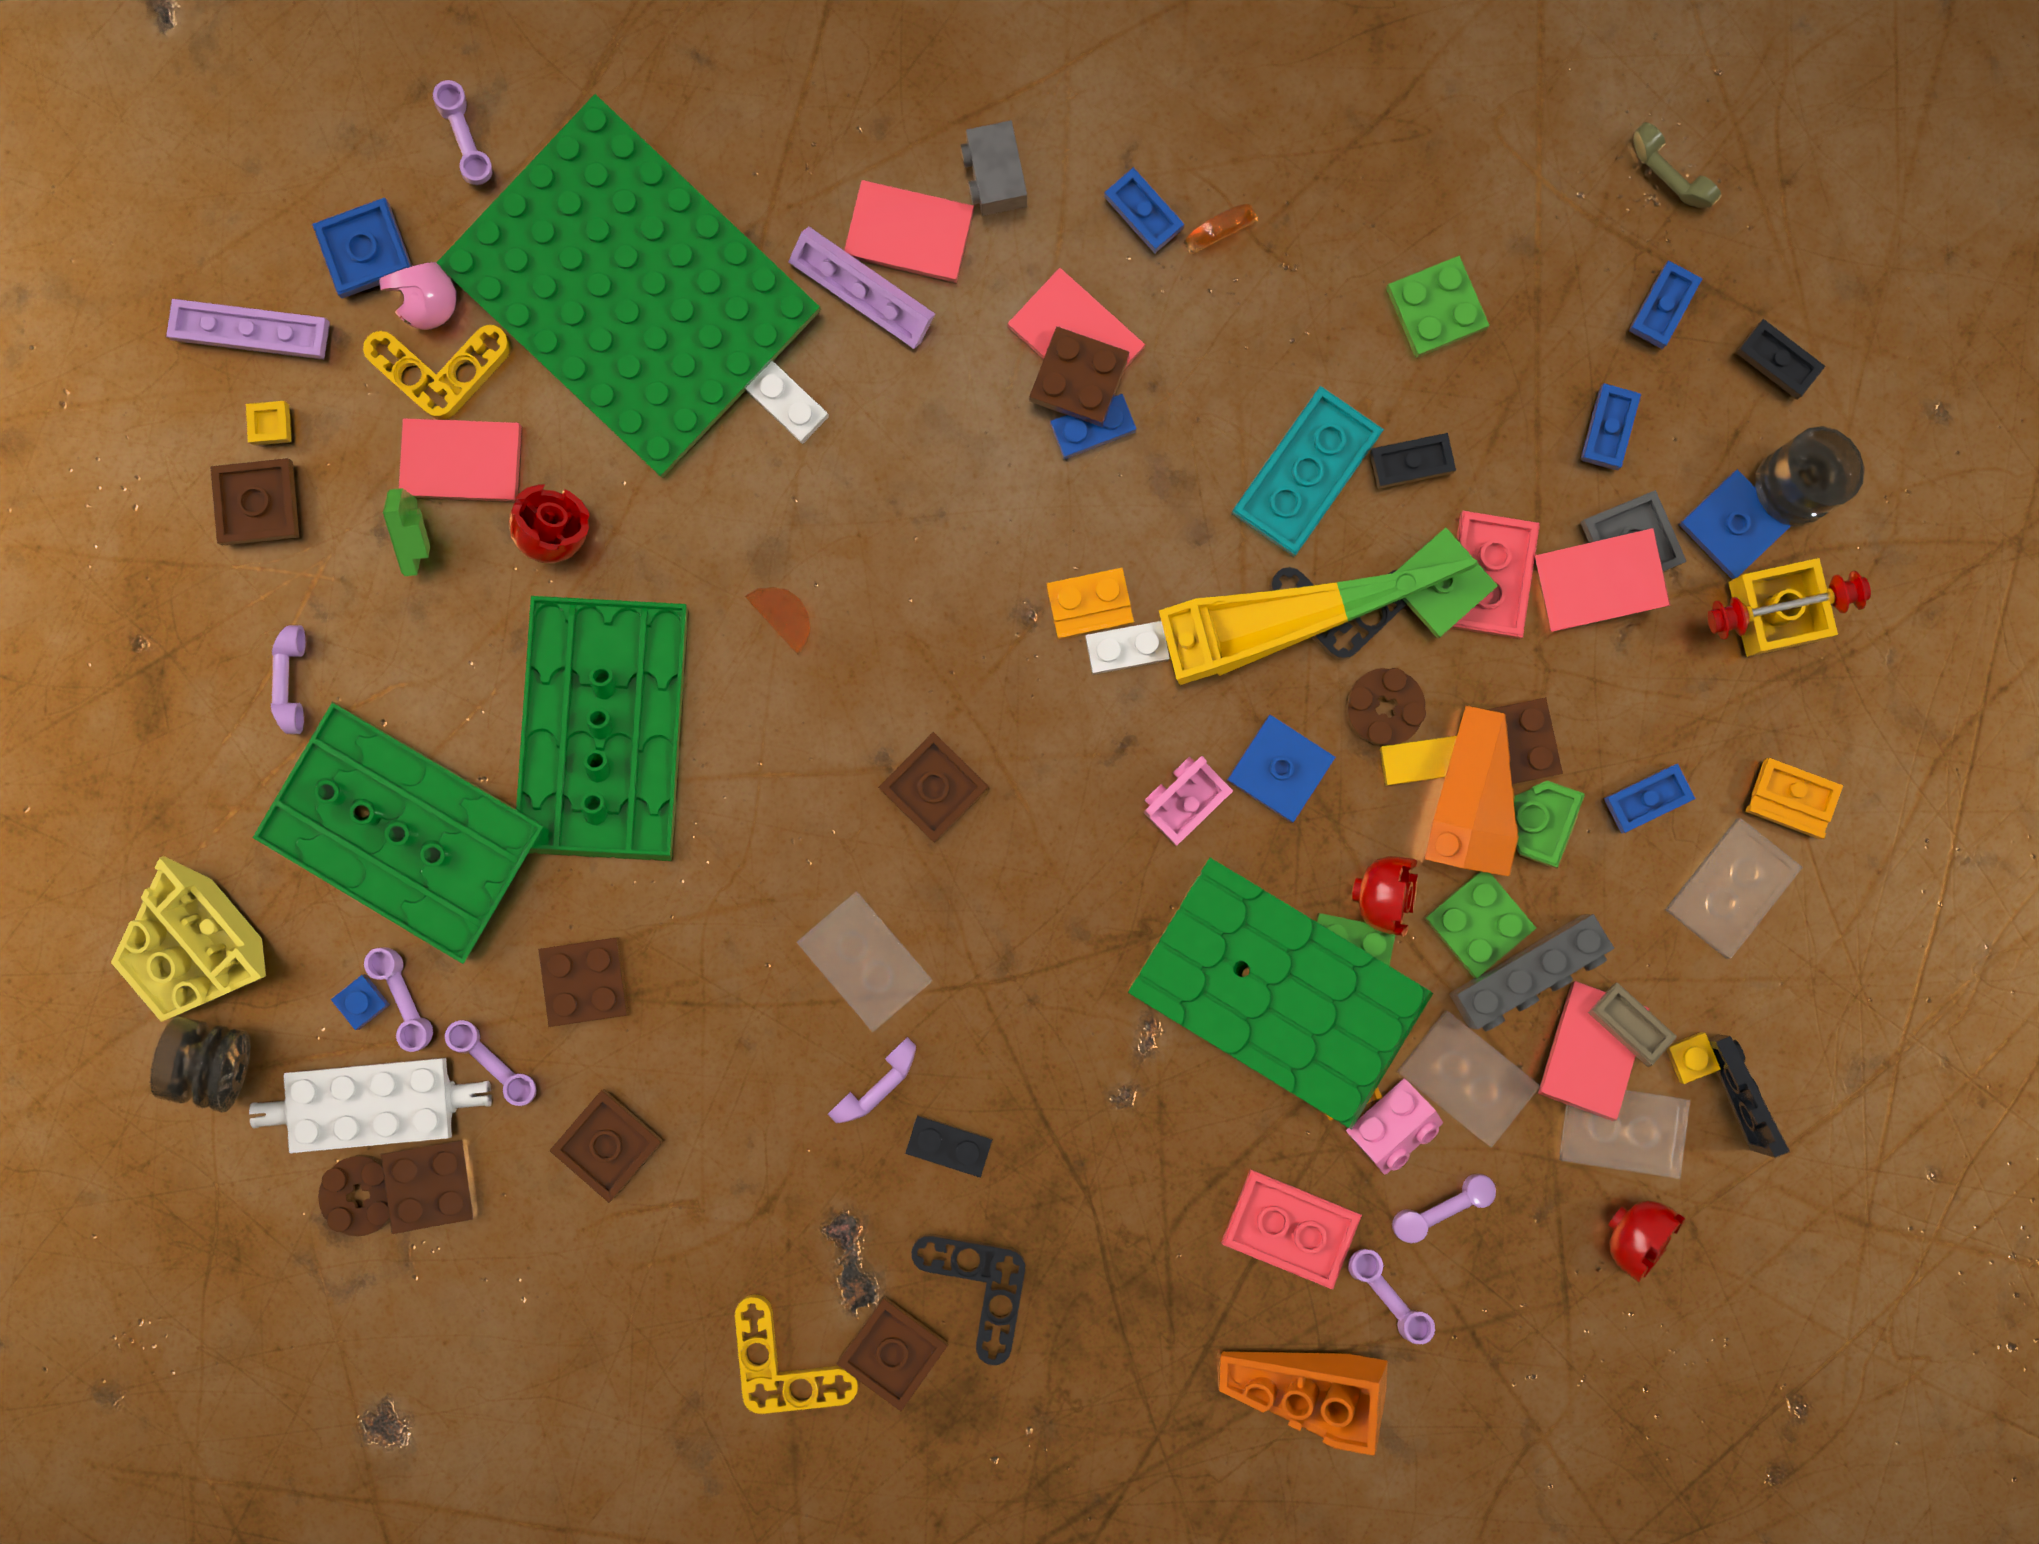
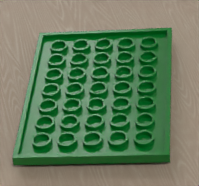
M596 94L587 101L436 262L446 274L662 478L746 390L745 388L771 361H774L822 310L813 299Z

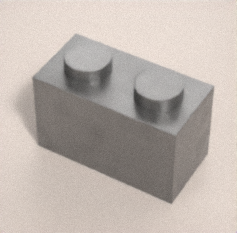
M1012 120L966 129L967 143L960 145L965 168L972 166L975 180L968 181L972 204L980 203L982 216L1027 207V191Z

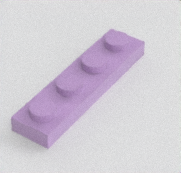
M808 227L801 232L788 261L790 264L913 349L922 342L935 316L934 312L812 228Z
M172 299L166 337L172 341L324 359L330 321L323 317Z

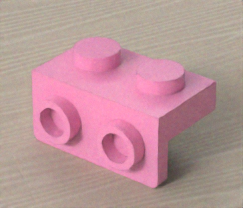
M1203 756L1196 762L1191 757L1187 758L1173 772L1178 779L1168 789L1161 784L1145 799L1150 806L1143 813L1175 846L1233 792L1206 763L1207 760Z
M1404 1078L1362 1115L1352 1129L1348 1128L1346 1132L1371 1158L1379 1170L1386 1175L1391 1170L1396 1171L1405 1165L1410 1157V1153L1420 1144H1427L1433 1140L1443 1122L1436 1110Z

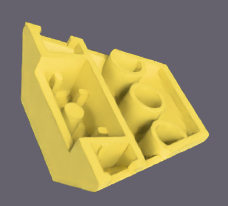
M165 856L160 857L155 866V869L158 871L150 888L144 890L141 897L143 903L135 920L129 922L111 963L157 1018L163 1022L266 977L262 938L215 882Z

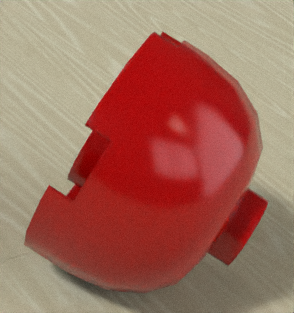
M544 484L527 487L517 495L509 516L510 536L514 544L529 559L540 563L554 564L571 558L579 551L589 530L588 519L590 516L588 509L581 499L566 489L561 494L553 490H544Z
M1399 856L1383 857L1375 860L1368 866L1363 878L1355 879L1352 899L1359 902L1360 915L1365 923L1373 929L1405 937L1409 927L1402 924L1404 914L1408 912L1413 913L1417 892L1418 874L1410 873L1413 867L1416 868V859Z
M1656 1201L1638 1202L1629 1210L1621 1207L1608 1224L1614 1230L1609 1246L1615 1263L1626 1274L1640 1283L1642 1278L1649 1274L1665 1253L1666 1247L1672 1239L1671 1235L1673 1232L1678 1234L1686 1218L1673 1208Z

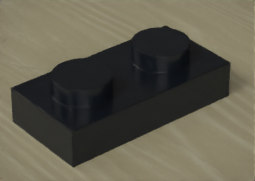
M1765 319L1757 324L1736 351L1739 356L1796 399L1804 395L1825 368V365Z
M1448 433L1381 446L1370 450L1378 489L1453 474L1456 471Z
M917 1115L905 1154L981 1178L993 1138Z

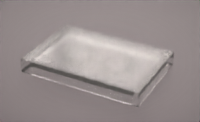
M1738 818L1665 910L1726 959H1731L1803 867L1743 819Z
M858 891L797 941L798 945L872 1032L933 981Z
M1446 1010L1396 1071L1491 1148L1540 1087L1539 1084Z
M1626 1090L1618 1118L1615 1121L1566 1105L1559 1160L1680 1179L1690 1100Z

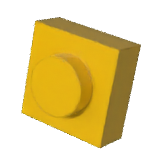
M275 401L246 404L248 443L264 445L292 442L290 409L287 402Z
M1704 1032L1672 1043L1666 1049L1681 1084L1689 1083L1721 1070L1708 1037Z

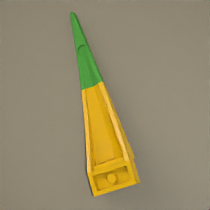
M1467 559L1342 582L1257 593L1195 598L1161 609L1159 614L1176 679L1180 685L1217 673L1221 676L1471 570L1478 565V562L1475 559Z

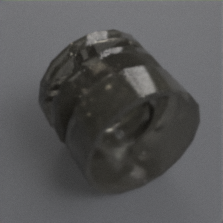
M1824 426L1808 428L1763 459L1756 471L1755 488L1759 502L1767 513L1780 523L1795 527L1810 525L1857 495L1863 484L1865 467L1860 451L1852 440L1843 433Z
M185 1017L173 1018L162 1033L155 1050L150 1077L152 1094L157 1099L180 1104L187 1103L192 1097L196 1107H210L212 1111L227 1112L234 1105L246 1078L251 1050L249 1034L245 1030H229L227 1026L222 1025L215 1026L210 1031L206 1022Z

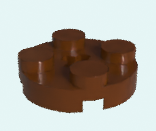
M1379 668L1360 677L1353 684L1346 704V717L1354 733L1366 742L1381 746L1397 745L1410 739L1418 731L1426 717L1425 697L1420 686L1411 676L1398 668ZM1384 697L1387 701H1394L1396 706L1392 709L1393 717L1388 718L1385 713L1377 714L1375 708L1380 705L1378 698Z
M356 1155L339 1161L324 1173L318 1199L321 1213L332 1230L350 1236H365L382 1229L388 1224L390 1220L382 1162L378 1161L380 1159L370 1155ZM356 1184L361 1185L362 1191H369L370 1198L363 1201V1206H358L357 1202L351 1199V1193L355 1191Z

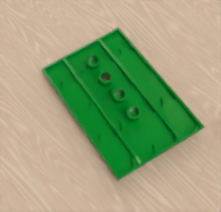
M531 596L516 809L542 824L543 828L528 853L672 861L688 626V609L686 604Z
M332 701L252 838L464 964L541 832L543 825ZM359 805H364L369 809L370 813L366 817H359L355 813V808Z
M1209 857L1201 874L1195 880L1180 905L1181 907L1175 913L1128 993L1326 1115L1352 1129L1433 993ZM1249 967V974L1243 977L1244 969Z

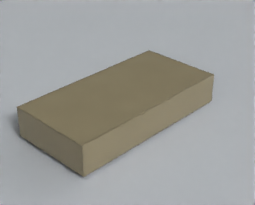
M1617 982L1607 990L1588 1012L1647 1067L1653 1066L1677 1038L1673 1032Z

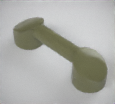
M1644 122L1634 132V147L1640 161L1650 167L1678 194L1681 201L1698 208H1710L1721 198L1719 188L1709 178L1698 176L1690 184L1658 153L1666 143L1663 134L1658 128L1648 122Z

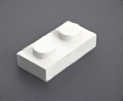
M773 361L745 388L761 406L802 444L829 417L828 413Z
M1161 621L1085 636L1092 675L1169 661L1170 659Z

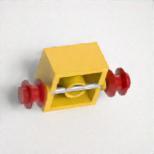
M1820 558L1743 574L1728 582L1732 595L1730 605L1724 607L1720 601H1715L1712 610L1708 611V624L1712 633H1718L1722 640L1727 639L1729 630L1734 629L1739 636H1742L1746 657L1805 645L1838 635L1831 604L1842 614L1847 613L1849 604L1852 603L1857 609L1862 610L1865 608L1867 600L1871 597V588L1866 577H1861L1857 571H1851L1847 581H1844L1840 575H1834L1827 589Z

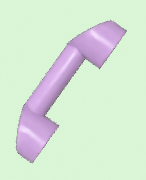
M451 80L442 81L434 88L433 99L438 112L444 118L449 119L463 155L460 160L462 177L469 184H483L492 176V165L486 154L477 151L463 115L467 106L464 90L457 82Z
M301 625L286 626L277 636L272 649L271 711L277 724L286 734H301L304 725L302 705L300 703H288L289 657H302L305 652V632Z
M382 947L371 950L364 960L365 971L373 979H386L404 1020L396 1033L399 1046L409 1052L425 1048L431 1041L433 1027L427 1019L420 1018L401 975L403 969L401 956L391 948Z
M459 1020L449 1025L445 1032V1041L448 1047L458 1053H469L504 1085L503 1095L510 1104L525 1106L534 1099L537 1089L533 1079L527 1075L512 1072L480 1042L479 1030L472 1023Z
M907 1037L885 1058L893 1068L860 1100L850 1092L828 1113L835 1123H844L869 1114L876 1105L906 1078L915 1056L916 1045Z
M1472 1174L1465 1179L1462 1193L1421 1214L1409 1209L1398 1212L1392 1222L1393 1231L1404 1242H1419L1425 1238L1429 1227L1472 1205L1479 1208L1489 1206L1496 1196L1495 1184L1489 1177L1483 1174Z
M1367 1249L1356 1251L1349 1261L1351 1276L1370 1285L1398 1319V1331L1404 1339L1419 1345L1429 1342L1435 1333L1433 1319L1424 1312L1410 1310L1382 1277L1383 1261L1375 1251Z

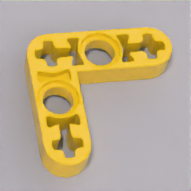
M495 325L482 326L437 374L388 332L377 331L370 334L364 342L363 351L370 363L426 413L437 420H446L455 415L510 354L511 342L501 328ZM499 336L497 343L500 348L497 351L488 349L484 353L487 349L484 343L485 339L490 337L495 340ZM379 343L384 346L388 345V350L399 359L394 365L383 355L378 356L379 353L375 348ZM474 350L487 362L484 366L474 356L470 355ZM463 363H472L476 368L474 378L465 383L458 381L456 378L457 368ZM409 366H417L421 370L419 382L411 386L403 384L401 376L404 369ZM429 386L439 396L446 394L444 399L448 404L443 409L440 406L434 407L435 402L423 391Z
M753 1294L746 1296L738 1304L735 1310V1325L742 1396L745 1406L750 1411L757 1414L840 1406L848 1404L854 1399L859 1389V1380L840 1366L779 1372L773 1310L770 1302L761 1295ZM751 1303L756 1304L757 1310L764 1311V1315L758 1319L757 1325L758 1332L764 1329L767 1330V1336L761 1334L748 1338L744 1336V1332L751 1333L753 1330L751 1318L744 1317L743 1312L750 1308ZM761 1343L768 1349L769 1357L765 1363L757 1365L749 1361L747 1348L751 1344ZM838 1375H843L844 1382H851L852 1386L846 1389L845 1395H839L838 1390L832 1388L824 1390L825 1398H818L820 1385L817 1377L819 1376L824 1377L823 1385L835 1383ZM805 1379L811 1384L812 1395L808 1399L797 1400L791 1395L790 1385L794 1380ZM777 1381H784L782 1394L785 1403H779L780 1394L768 1396L765 1404H760L759 1398L752 1397L751 1393L756 1391L758 1384H763L766 1391H772L779 1388Z

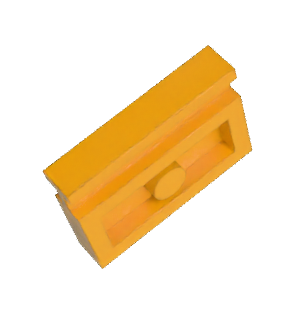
M1123 567L1046 583L1058 640L1134 624Z
M1766 758L1763 761L1754 786L1750 805L1747 806L1745 812L1811 837L1825 839V830L1828 823L1831 822L1843 785L1772 758Z

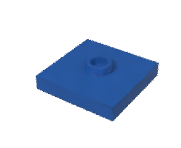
M385 197L312 224L336 292L341 299L380 285L379 279L388 274L412 267L390 204Z
M1738 469L1728 476L1678 524L1732 580L1743 573L1792 526Z
M1269 715L1226 781L1289 822L1294 823L1336 757L1272 715Z

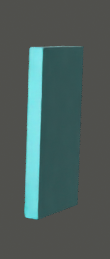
M1320 386L1234 507L1231 514L1295 557L1384 429Z

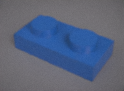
M1134 167L1104 192L1105 199L1154 254L1184 229L1185 224Z
M1668 260L1664 264L1628 331L1663 349L1668 344L1703 278Z
M1605 383L1600 386L1581 461L1617 471L1622 467L1641 393Z
M1123 393L1113 398L1103 427L1069 415L1050 421L1064 460L1136 433L1137 430Z
M1678 764L1667 767L1604 798L1621 833H1626L1695 799Z

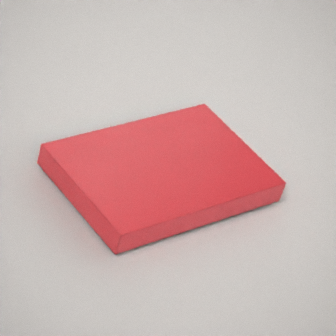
M861 180L844 251L858 261L957 283L974 206Z
M1061 268L1048 279L1008 322V328L1043 359L1056 326L1129 351L1126 367L1145 348V344Z
M403 418L399 489H405L416 498L515 502L519 485L522 426L519 423Z
M1468 511L1460 513L1457 540L1477 560L1478 564L1498 586L1451 628L1517 639L1523 638L1540 523Z
M1654 528L1535 555L1551 632L1671 606Z
M1574 981L1569 988L1538 1094L1615 1121L1620 1112L1636 1056L1588 1013L1606 992Z
M1250 1169L1221 1244L1333 1290L1362 1215Z

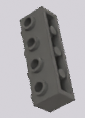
M1583 914L1484 972L1478 978H1474L1450 992L1449 995L1469 1028L1479 1029L1482 1027L1484 1031H1488L1505 1021L1503 1014L1516 1007L1518 1011H1522L1538 1002V993L1549 987L1552 991H1556L1572 982L1571 974L1582 967L1586 971H1590L1607 961L1604 954L1613 950L1614 947L1595 915Z

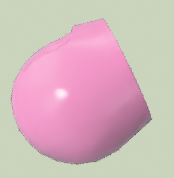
M436 262L405 268L379 279L382 291H402L404 302L395 313L406 324L414 328L429 330L439 327L451 317L455 310L456 289L451 279Z

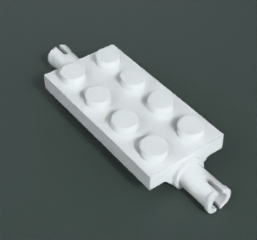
M446 1058L284 1073L285 1101L251 1103L249 1114L266 1113V1116L250 1118L252 1128L286 1124L288 1128L289 1153L447 1139L452 1137V1113H455L457 1108L491 1106L492 1095L476 1096L475 1093L492 1091L490 1081L455 1085L454 1081L449 1080Z

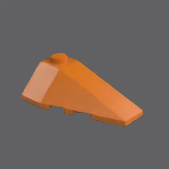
M1465 706L1433 819L1425 860L1464 869L1510 876L1519 836L1515 819V798L1511 781L1506 714Z
M1222 1352L1219 1391L1260 1412L1270 1411L1288 1420V1426L1299 1431L1301 1428H1304L1324 1438L1322 1442L1335 1449L1375 1456L1386 1398L1388 1360L1340 1353Z

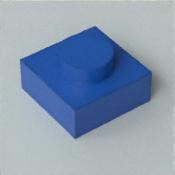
M366 974L359 976L331 999L354 1030H360L390 1005Z

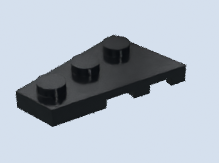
M1720 1034L1709 1038L1708 1040L1721 1069L1718 1071V1074L1750 1151L1774 1158L1790 1152L1761 1096L1755 1080L1751 1077L1744 1063L1746 1061L1745 1054L1738 1041L1732 1040L1731 1036Z

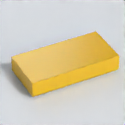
M1457 736L1380 747L1385 786L1445 778Z

